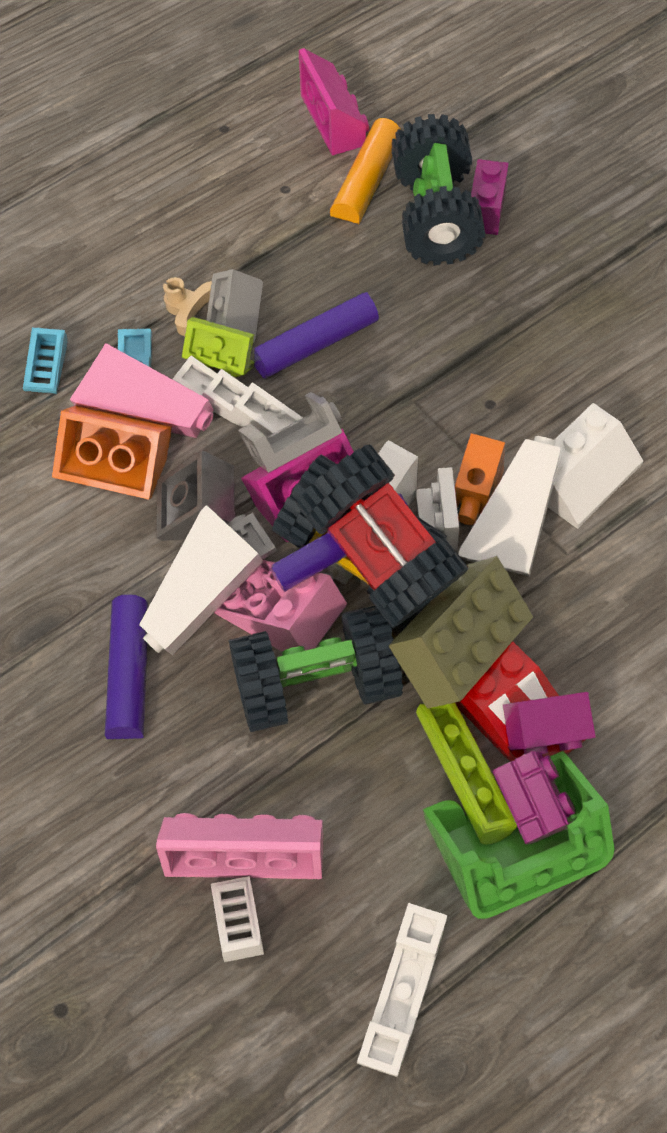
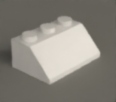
M594 403L555 439V446L561 447V456L548 508L577 529L643 464V459L622 423Z

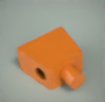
M471 433L455 483L459 522L474 525L478 514L482 513L500 483L504 472L505 442Z

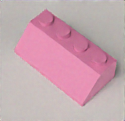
M182 813L177 814L175 818L164 817L157 838L156 849L165 877L242 878L250 876V878L322 879L323 823L322 820H315V818L307 815L294 816L292 819H276L271 815H256L253 819H237L230 814H219L214 816V818H198L193 814Z

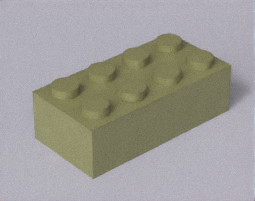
M498 556L468 564L467 567L469 569L435 599L431 600L388 645L427 709L461 701L533 618L527 604L524 602Z

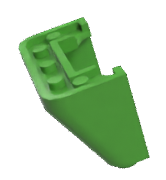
M564 751L550 756L559 775L554 781L560 794L563 792L568 794L576 813L571 815L573 822L567 825L566 829L539 842L525 844L518 827H516L503 840L493 844H482L468 816H465L463 809L457 802L446 800L423 809L426 825L473 916L479 919L493 917L606 867L614 855V843L608 804Z

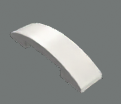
M408 903L396 940L394 954L372 1022L370 1021L357 1064L398 1077L425 996L448 915Z

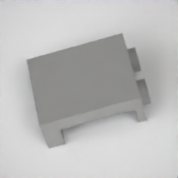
M310 392L305 397L312 412L306 417L268 437L251 424L238 431L252 459L269 473L342 433L338 424L342 418L333 402L328 403L324 397H319Z

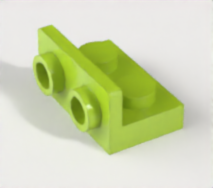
M191 317L187 321L182 358L188 359L190 356H193L208 368L211 366L223 369L233 377H240L254 367V361L250 360L255 334Z

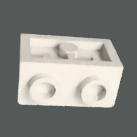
M452 467L438 468L437 482L431 483V488L418 489L416 491L418 517L447 535L446 540L454 550H457L459 521Z

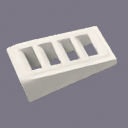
M250 876L212 883L211 889L224 962L263 955ZM244 889L245 895L221 899V893ZM247 903V909L228 913L223 911L225 907ZM249 917L250 923L226 927L227 921ZM252 931V937L228 940L229 935Z

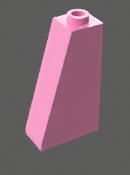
M108 344L104 345L70 398V401L77 406L172 426L171 433L197 438L201 430L205 431L209 427L213 419L212 412L214 411L207 398Z

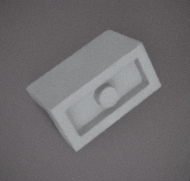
M234 269L214 273L206 321L255 334L254 343L263 281Z

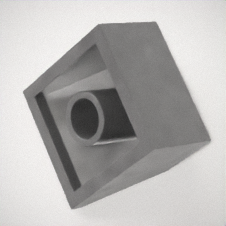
M201 450L158 479L156 538L162 541L185 540L200 511L206 505L228 525L235 518L234 465Z

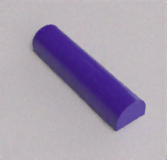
M367 292L362 293L255 347L254 367L266 379L378 321L379 315L375 303Z
M398 493V495L402 498V500H403V501L405 502V504L407 505V503H406V501L404 500L402 494H401V493H400V494ZM328 532L271 565L270 570L281 589L286 592L347 557V555Z
M120 595L115 597L111 603L105 719L106 739L144 738L147 642L143 637L147 632L139 624L149 606L144 598L137 595Z

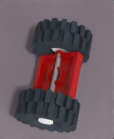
M367 444L361 449L355 450L350 456L344 457L341 462L329 468L328 472L318 477L316 482L310 485L305 490L306 492L298 497L296 505L319 534H324L326 531L329 532L374 590L369 599L390 626L395 628L450 587L469 568L445 538L435 542L389 482L393 480L395 474L373 446Z

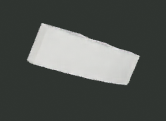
M193 356L187 359L172 379L207 398L214 409L213 412L241 427L251 424L265 434L266 437L303 418L253 382L247 387L223 369L218 374Z

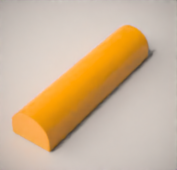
M379 118L373 123L330 208L331 217L360 224L393 157L391 149L392 139H396L395 133L400 129L394 121L387 118Z

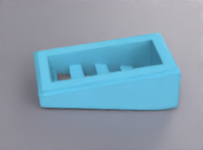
M32 327L23 384L24 391L57 394L68 341L65 330ZM41 345L55 346V350L41 349ZM39 356L54 357L53 361L38 360ZM36 367L52 368V372L36 371ZM34 377L50 378V384L34 383L33 380Z

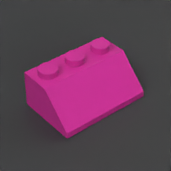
M305 48L300 49L301 97L331 155L362 147L366 139V133L369 132V124L365 114L361 115L358 110L355 95L349 94L344 75H339L333 63Z
M342 428L341 434L269 473L260 466L241 478L256 508L272 527L279 511L285 505L286 499L291 495L293 488L318 456L322 454L338 464L344 457L350 456L354 452Z

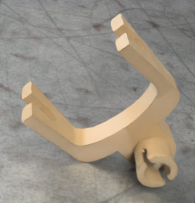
M176 277L168 279L166 281L167 284H163L165 305L169 313L176 315L175 325L180 335L185 337L188 319L194 317L209 302L212 281L202 284L195 291L184 288L183 280Z

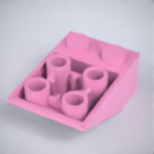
M263 560L255 571L214 612V614L250 634L266 631L271 645L283 652L286 649L303 646L305 650L316 648L346 607L347 602L330 575L317 573L284 592L270 570L271 565L275 562Z

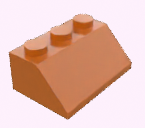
M77 405L61 410L52 478L151 499L157 485V480L160 478L167 460L172 426Z

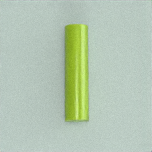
M456 703L428 709L425 704H420L416 715L480 842L487 845L503 840L516 829L517 824Z

